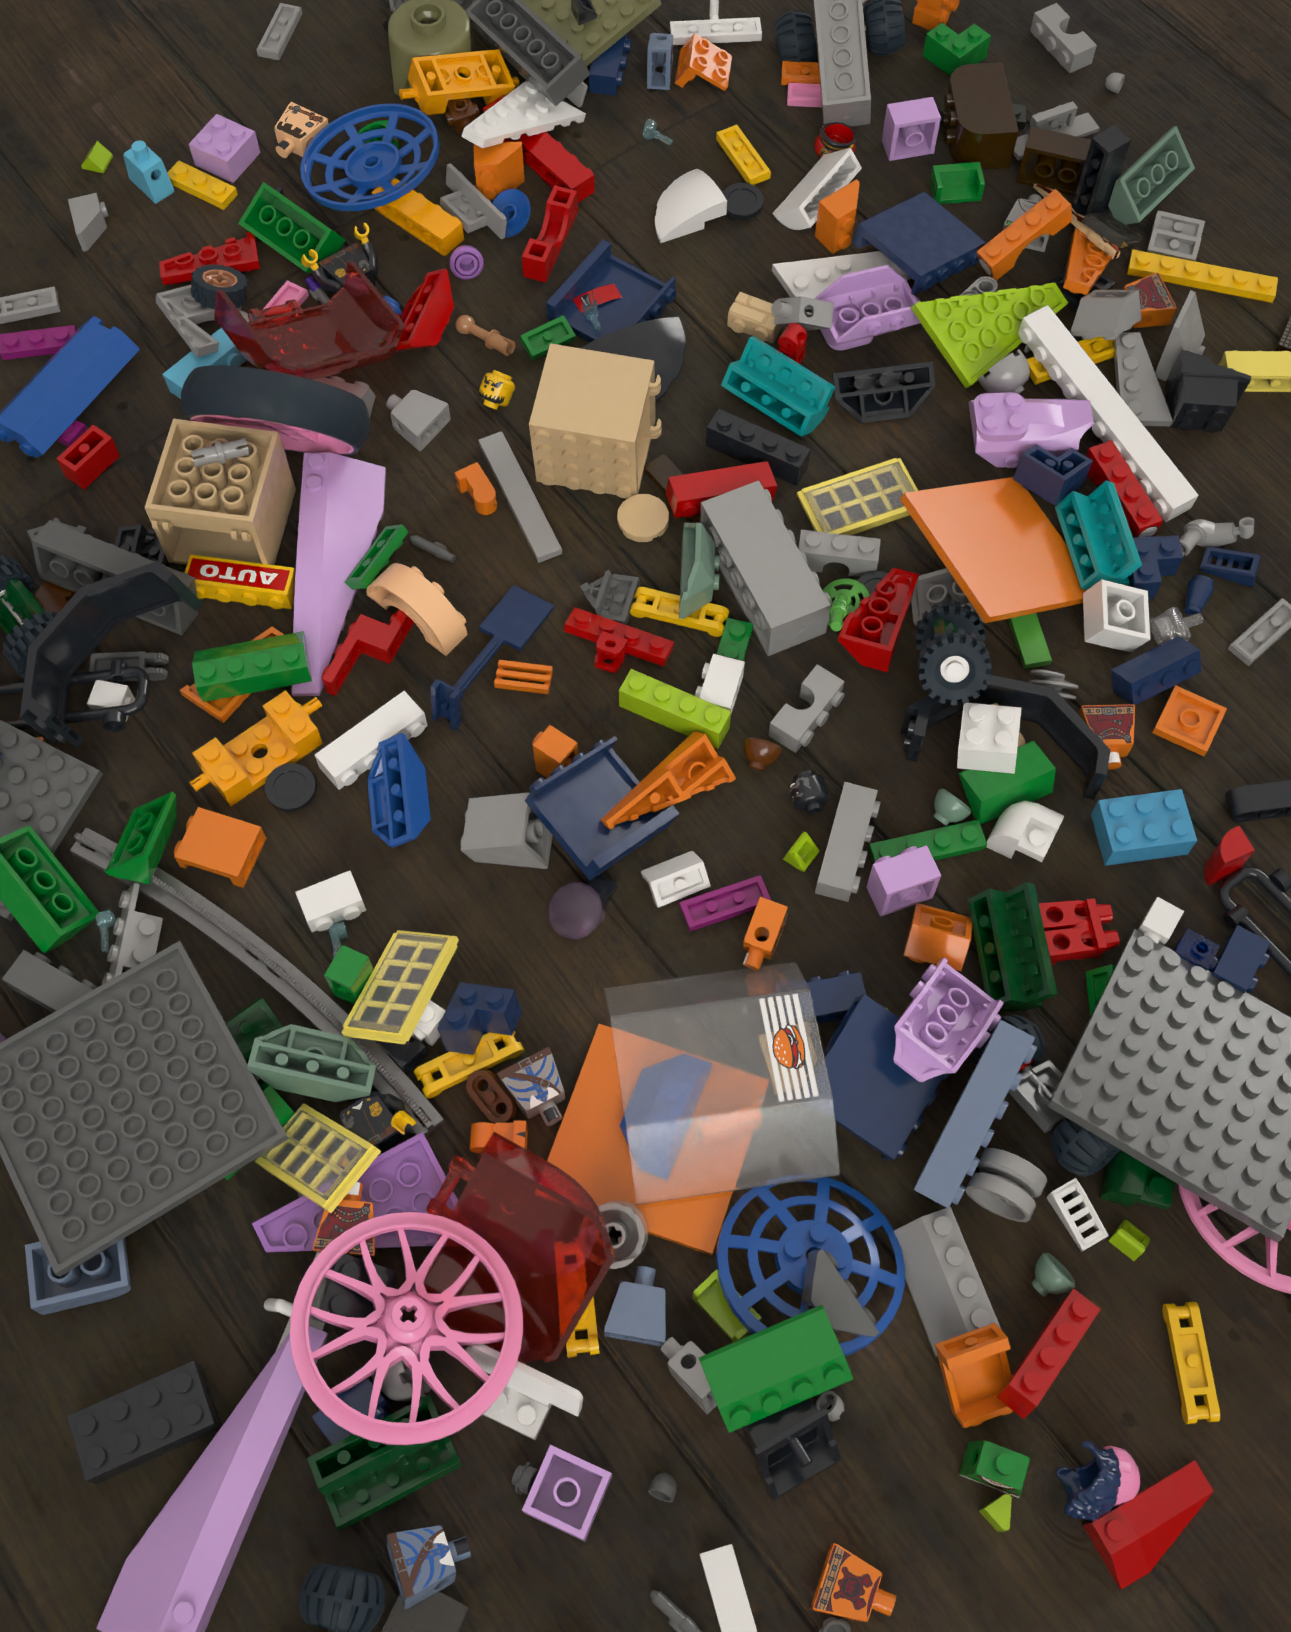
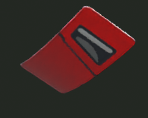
M609 284L590 290L574 298L573 301L579 311L583 313L592 307L610 300L622 298L615 284Z

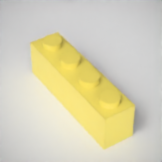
M1236 350L1224 352L1219 363L1220 366L1232 368L1251 376V381L1244 392H1291V352Z

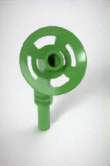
M839 579L831 582L823 589V592L828 593L832 602L827 625L836 632L842 629L843 618L860 606L858 594L862 593L864 598L870 596L863 584L853 579ZM840 585L853 586L851 590L841 589L836 591L835 587ZM852 597L856 599L855 606H853Z

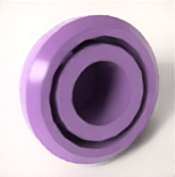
M460 246L451 254L450 269L460 279H473L483 269V257L472 246Z

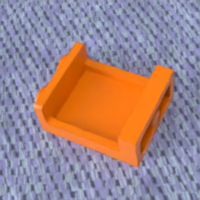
M198 807L194 816L192 815L188 819L183 839L179 840L175 846L174 858L182 868L186 869L190 865L230 878L233 885L244 888L267 838L260 826Z
M996 1323L935 1344L951 1410L963 1428L978 1426L983 1421L1013 1412V1410L996 1398L1011 1376L1006 1351L1010 1350L1008 1337Z

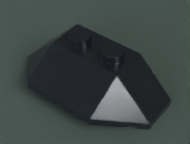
M933 361L832 374L833 385L836 387L834 390L835 401L859 423L911 417L935 388Z

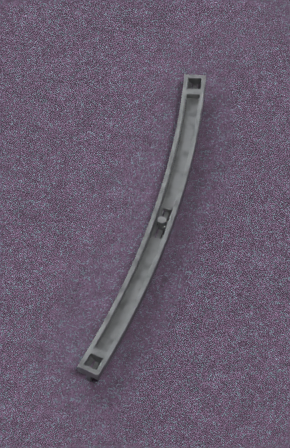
M85 828L82 834L76 833L74 835L76 842L70 849V852L105 872L117 843L88 828ZM85 846H88V847L94 849L95 852L91 851L90 849L86 848ZM158 867L150 884L114 877L130 887L133 883L140 884L139 892L191 925L232 955L281 995L319 1031L343 1036L341 1032L344 1029L343 1025L348 1014L281 954L205 897ZM246 950H248L249 952H251V953H252L254 956H256L259 960L257 961L253 956H251L248 952H246ZM270 969L273 970L277 975H279L280 978H278L275 974H273V973L270 971ZM350 1037L363 1050L368 1059L372 1060L376 1065L372 1084L374 1088L382 1094H392L408 1103L411 1117L416 1121L414 1126L409 1123L408 1125L415 1135L423 1132L424 1136L427 1137L445 1123L444 1119L426 1097L374 1040ZM415 1115L418 1116V1118L423 1122L425 1127L419 1122Z

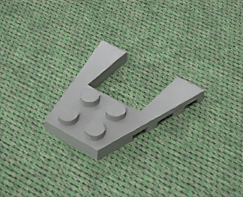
M191 285L156 294V304L197 357L218 351L219 342L196 325L205 321H212L223 316L233 319L238 315L258 329L260 338L278 334L279 325L273 322L270 325L263 321V316L252 312L250 315L242 311L241 306L233 310H219L203 306L199 302L197 303L191 296Z

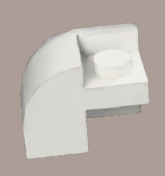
M1022 801L1012 804L998 818L987 840V848L1010 859L1015 850L1042 862L1064 815L1034 802Z

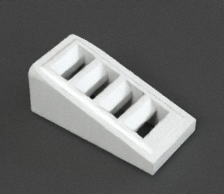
M1076 1178L1052 1191L1046 1197L1081 1252L1109 1236L1084 1189ZM1071 1193L1074 1198L1064 1204L1062 1198ZM1079 1205L1081 1210L1070 1215L1068 1210ZM1086 1215L1089 1221L1077 1227L1075 1221ZM1093 1226L1096 1232L1084 1239L1081 1233Z

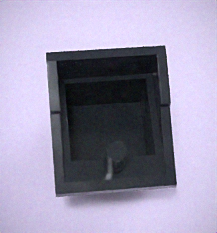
M1182 350L1166 380V403H1169L1170 414L1173 420L1170 428H1179L1182 431L1192 429L1205 430L1210 433L1222 431L1235 410L1239 399L1249 385L1251 376L1232 368L1214 364L1211 358Z
M810 1399L742 1427V1432L756 1458L757 1474L772 1501L841 1461L828 1414L824 1408L817 1412Z

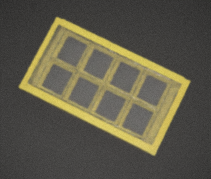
M894 458L804 488L802 491L797 492L796 495L815 531L853 535L909 516L910 514L900 498L904 493L918 491L901 458Z
M400 930L393 933L343 1025L344 1029L341 1032L343 1036L405 1044L406 1041H409L458 947L459 939L457 936Z
M302 1104L283 1127L289 1139L258 1157L255 1162L327 1212L332 1213L381 1151L308 1105Z

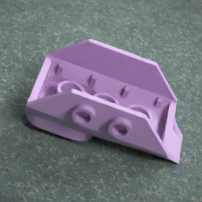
M888 265L842 275L815 298L834 303L832 328L820 330L827 344L835 350H846L869 344L874 336L920 324L921 322L910 308L920 300L911 294L912 290L905 277Z
M1009 392L984 393L978 395L975 400L968 402L975 453L995 467H1017L1022 454L1036 444L1056 457L1061 456L1071 448L1077 451L1079 450L1081 437L1093 426L1094 422L1090 400L1024 399L1017 393Z
M942 958L936 966L931 964L921 977L925 983L920 980L909 995L914 999L894 1026L896 1033L894 1063L919 1082H924L946 1073H956L975 1047L980 1049L991 1035L987 1032V1029L991 1031L1001 1019V1016L997 1013L1004 1003L1001 1000H994L947 964L948 960L946 958Z

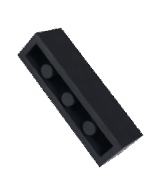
M1115 125L1092 138L1072 204L1074 211L1079 215L1087 217L1089 223L1108 212V204L1114 185L1120 176L1131 139Z
M718 409L707 426V447L746 464L768 461L773 476L797 486L808 469L810 448L721 409Z

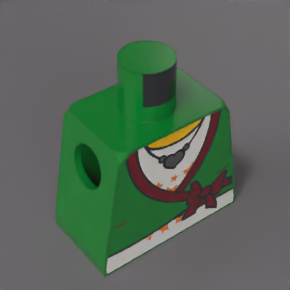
M984 1440L968 1442L959 1475L1020 1498L1030 1457Z

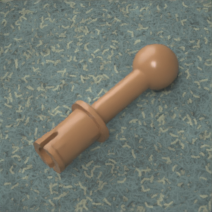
M461 315L457 318L455 326L459 333H471L484 340L485 346L488 349H496L505 356H509V354L514 352L515 342L501 336L499 331L494 329L489 332L475 325L474 319L469 315Z

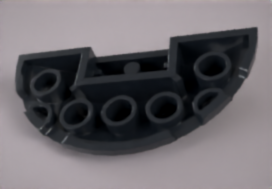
M667 317L619 329L592 341L580 349L654 360L655 382L657 375L661 378V391L655 396L656 403L667 393V388L675 378H678L682 370L686 342L680 318Z

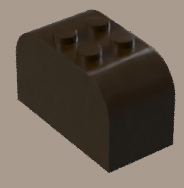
M1003 62L967 64L958 67L951 75L948 93L945 94L944 112H942L945 118L941 123V126L945 127V144H949L952 159L957 164L980 162L982 170L1010 168L1019 131Z

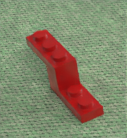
M400 609L397 613L394 612L392 614L389 625L360 614L357 621L350 625L343 644L338 645L333 661L323 670L322 681L326 692L334 696L337 695L361 653L391 664L415 622Z

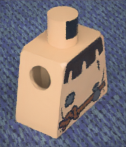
M290 102L275 126L278 142L276 152L283 158H287L291 152L303 157L306 148L313 138L329 124L328 119Z

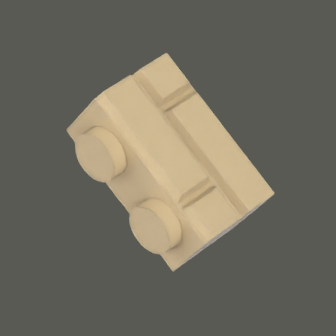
M739 292L735 302L729 309L727 326L737 333L744 332L762 341L774 343L782 328L774 323L775 315L771 311L773 304L748 294Z

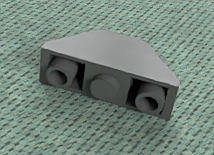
M823 1249L811 1251L807 1257L801 1299L806 1309L810 1310L823 1305L834 1332L860 1337L877 1336L879 1332L874 1326L876 1324L874 1316L866 1307L862 1308L855 1298L857 1292L853 1285L847 1279L843 1280L836 1270L838 1264L835 1258L828 1251L824 1252Z

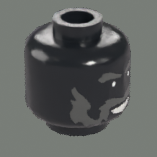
M812 770L796 774L793 777L794 780L789 785L795 809L806 811L808 815L819 813L823 810L822 806L829 801V793L824 777L820 774H815V771Z

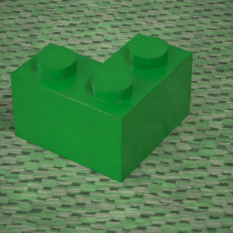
M941 23L926 34L922 56L951 77L954 70L967 64H979L987 57L991 35L976 24H973L958 35Z

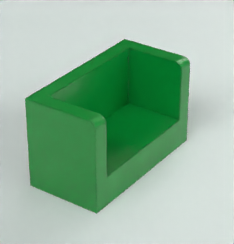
M980 162L933 166L930 187L933 199L939 204L981 201L985 181Z
M343 945L338 950L324 976L334 996L355 1005L374 969L368 956Z

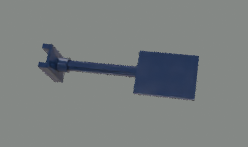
M513 585L479 626L480 631L493 638L456 684L450 686L436 679L431 685L432 719L437 721L440 716H443L450 720V729L456 731L461 724V699L464 697L463 693L503 644L521 651L553 611L554 605Z

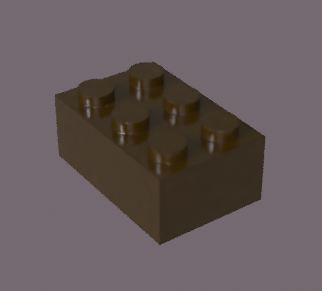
M1031 126L1016 183L1029 186L1036 184V186L1042 189L1047 187L1053 190L1056 189L1060 193L1075 196L1091 139Z

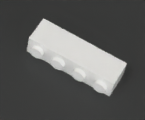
M405 691L401 692L316 753L315 758L319 768L338 790L344 786L351 785L360 774L367 769H371L372 763L379 752L377 750L379 742L400 733L405 734L408 740L411 737L420 735L425 727H427L425 713Z

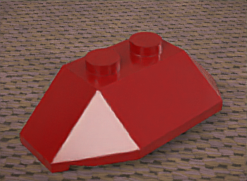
M445 268L427 273L423 278L424 282L417 287L402 312V318L389 339L394 351L434 347L440 342L441 335L449 323L454 309L449 275Z

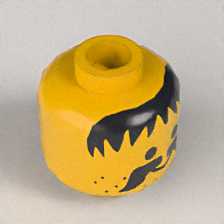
M493 370L492 373H486L478 391L479 396L485 399L483 404L496 410L498 406H508L515 389V384L511 381L512 377Z

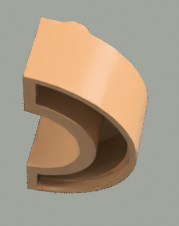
M393 563L367 587V596L385 610L390 606H394L403 611L419 627L425 640L445 656L468 635L464 625L466 619L455 610L443 595V588L436 582H429L415 566L409 568L402 564Z

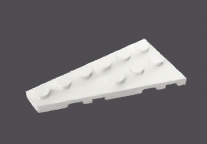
M525 81L463 129L462 137L481 148H486L503 143L505 138L510 137L516 140L520 139L521 134L524 133L531 136L554 130L555 125L561 124L563 127L570 126L571 121L574 120L577 123L584 122L586 113L564 101L560 102L557 106L553 105L530 82Z
M881 251L772 264V272L790 297L815 299L842 275L888 265L904 276L906 281L912 279ZM804 311V313H805V315H806L807 317H811L812 314H813V313Z

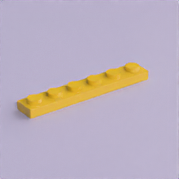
M1133 249L1127 270V275L1144 278L1154 273H1159L1163 282L1273 303L1276 296L1278 282L1277 277Z

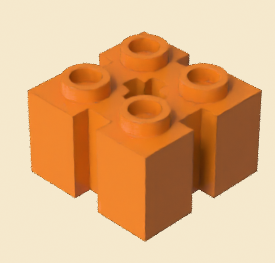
M916 0L918 2L914 8L912 23L930 31L941 23L946 24L950 13L956 11L960 0Z

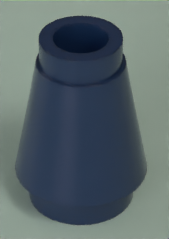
M1195 575L1192 580L1188 581L1184 608L1185 614L1192 617L1200 615L1214 592V581L1211 578Z

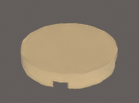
M650 494L631 496L623 501L618 509L617 524L623 531V534L633 541H653V538L662 536L668 527L669 511L666 504Z

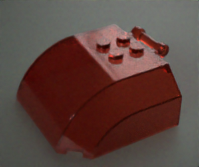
M353 260L347 263L344 286L326 304L302 309L297 301L292 299L286 301L285 304L261 310L258 308L249 309V322H247L223 290H217L214 319L245 359L258 369L285 373L311 380L388 360L395 353L405 327L404 322Z
M494 1132L480 1154L481 1159L476 1168L470 1166L469 1162L463 1157L454 1156L448 1166L450 1171L436 1197L430 1200L426 1210L429 1214L448 1218L473 1230L494 1248L507 1265L515 1281L523 1312V1335L517 1361L525 1365L527 1362L544 1359L545 1363L556 1361L616 1257L615 1250L598 1206L589 1193L575 1179L552 1163ZM461 1177L468 1181L454 1210H451L447 1207L446 1203ZM448 1238L427 1274L424 1282L427 1293L441 1294L449 1288L464 1272L475 1255L463 1245ZM479 1261L474 1272L456 1297L499 1293L492 1275L481 1261ZM502 1301L456 1310L448 1313L443 1320L451 1330L463 1333L489 1334L505 1332V1315ZM503 1341L484 1345L501 1353Z

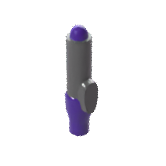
M307 277L305 282L309 286V292L316 302L319 301L327 312H334L335 305L320 285L312 277Z

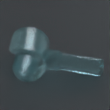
M650 119L645 121L643 130L645 139L649 140L654 137L668 145L672 144V139L656 130L657 124L655 121Z
M593 300V305L590 306L585 305L584 302V317L591 319L595 330L600 331L601 326L597 319L599 316L597 301Z
M106 910L96 915V922L101 934V952H109L108 927L114 926L116 922L114 913L111 910Z
M344 922L333 924L329 928L333 946V959L341 946L339 940L348 938Z

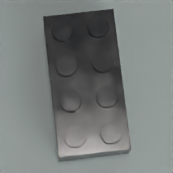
M191 1361L67 1416L85 1481L94 1484L110 1479L215 1432L222 1427L203 1366L195 1361Z

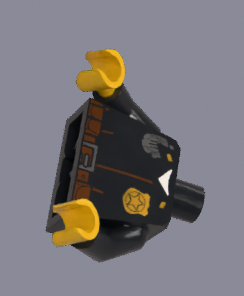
M363 223L366 231L365 234L358 233L356 226L354 229V236L361 240V245L356 242L319 261L318 264L316 263L318 254L315 250H309V255L313 261H309L303 254L301 258L302 264L313 270L311 273L322 290L340 295L345 300H351L359 295L362 300L366 301L373 296L374 290L372 288L376 285L375 276L378 274V257L372 241L369 242L368 240L369 226L366 223Z
M377 1091L371 1092L370 1096L351 1099L352 1105L340 1113V1125L381 1151L380 1154L413 1134L408 1123L412 1126L416 1124V1121L411 1117L407 1102L392 1094H382ZM339 1138L336 1152L344 1143V1141L340 1140ZM352 1148L338 1167L341 1168L343 1166L346 1169L351 1163L349 1161L350 1158L353 1160L360 1151Z

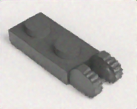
M145 651L92 653L90 655L89 672L108 670L111 667L112 661L123 660L127 662L128 667L144 669L149 675V680L161 681L167 678L168 672L166 669L161 667L147 668V664L152 666L166 665L169 656L165 653H145ZM132 677L127 678L126 681H138V679Z

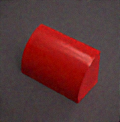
M1240 826L1228 831L1207 859L1204 866V878L1208 886L1231 876L1234 872L1241 869L1255 851Z

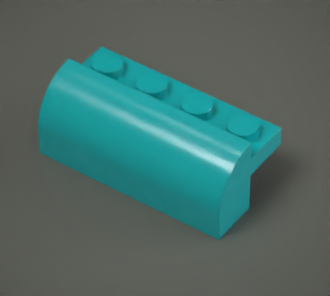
M755 336L749 337L740 360L730 363L721 384L725 389L801 437L810 434L822 422L830 408L827 405L836 388L831 383Z
M1106 480L1089 496L1072 491L1055 506L1081 588L1088 590L1100 580L1128 586L1130 584L1128 576L1141 567L1142 562L1114 483Z

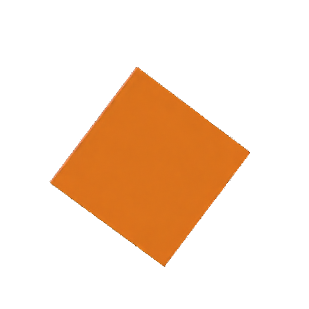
M1013 477L906 492L900 498L904 507L984 623L1083 603V593L1087 590L1082 589L1067 544L1028 490L1013 480Z
M598 1024L537 1186L536 1194L591 1213L598 1206L614 1200L634 1204L646 1219L648 1234L712 1256L754 1129L702 1145L692 1117L667 1180L638 1168L620 1129V1124L642 1069L683 1054L711 1063L713 1066L708 1079L736 1069ZM742 1072L753 1105H758L759 1109H761L769 1080Z

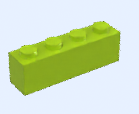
M633 669L630 670L619 689L620 707L686 736H690L694 731L704 733L716 749H719L730 728L731 711Z

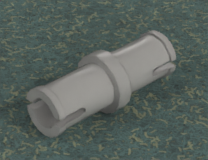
M245 438L222 444L218 441L214 442V446L190 450L192 458L204 456L203 458L193 460L195 468L215 462L223 464L228 459L249 456L248 447L236 449L247 446Z

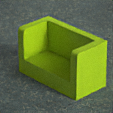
M716 1269L695 1289L692 1298L734 1343L745 1338L750 1332L733 1314L725 1300ZM752 1307L749 1308L754 1317L760 1321L762 1317Z

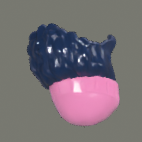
M1084 1441L1082 1446L1089 1449L1094 1458L1083 1467H1075L1074 1471L1068 1467H1059L1056 1469L1055 1475L1063 1483L1068 1494L1064 1513L1071 1515L1074 1519L1081 1518L1096 1521L1100 1516L1110 1512L1113 1507L1132 1500L1138 1494L1140 1489V1473L1132 1456L1126 1450L1114 1446H1106L1099 1450L1091 1441Z

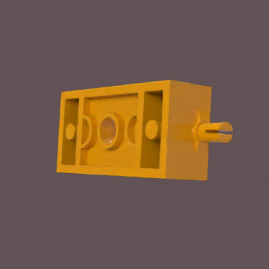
M499 49L412 58L408 74L411 88L399 89V97L401 100L414 98L418 102L421 112L426 115L443 114L446 111L448 100L483 96L486 105L501 96H507L515 87L519 86L518 77L511 78ZM459 73H462L464 76L468 78H463L459 76Z
M285 690L263 705L267 715L264 719L225 745H222L215 737L194 751L192 754L203 773L190 781V785L197 792L208 783H211L230 807L264 785L267 777L274 769L284 764L296 763L323 744L318 728L309 717L311 713L322 707V704L317 697H314L302 706L295 702ZM258 749L268 750L263 758L253 757Z

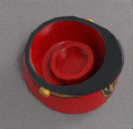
M833 122L824 125L815 140V151L821 158L825 154L851 148L854 153L856 134L850 126L844 123Z

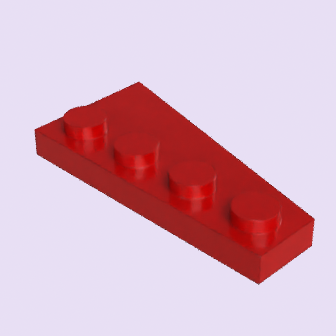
M247 232L245 238L236 240L235 237L226 239V244L216 248L208 245L203 247L198 254L192 255L188 252L159 262L163 285L192 281V272L203 265H224L240 272L260 269L255 235Z

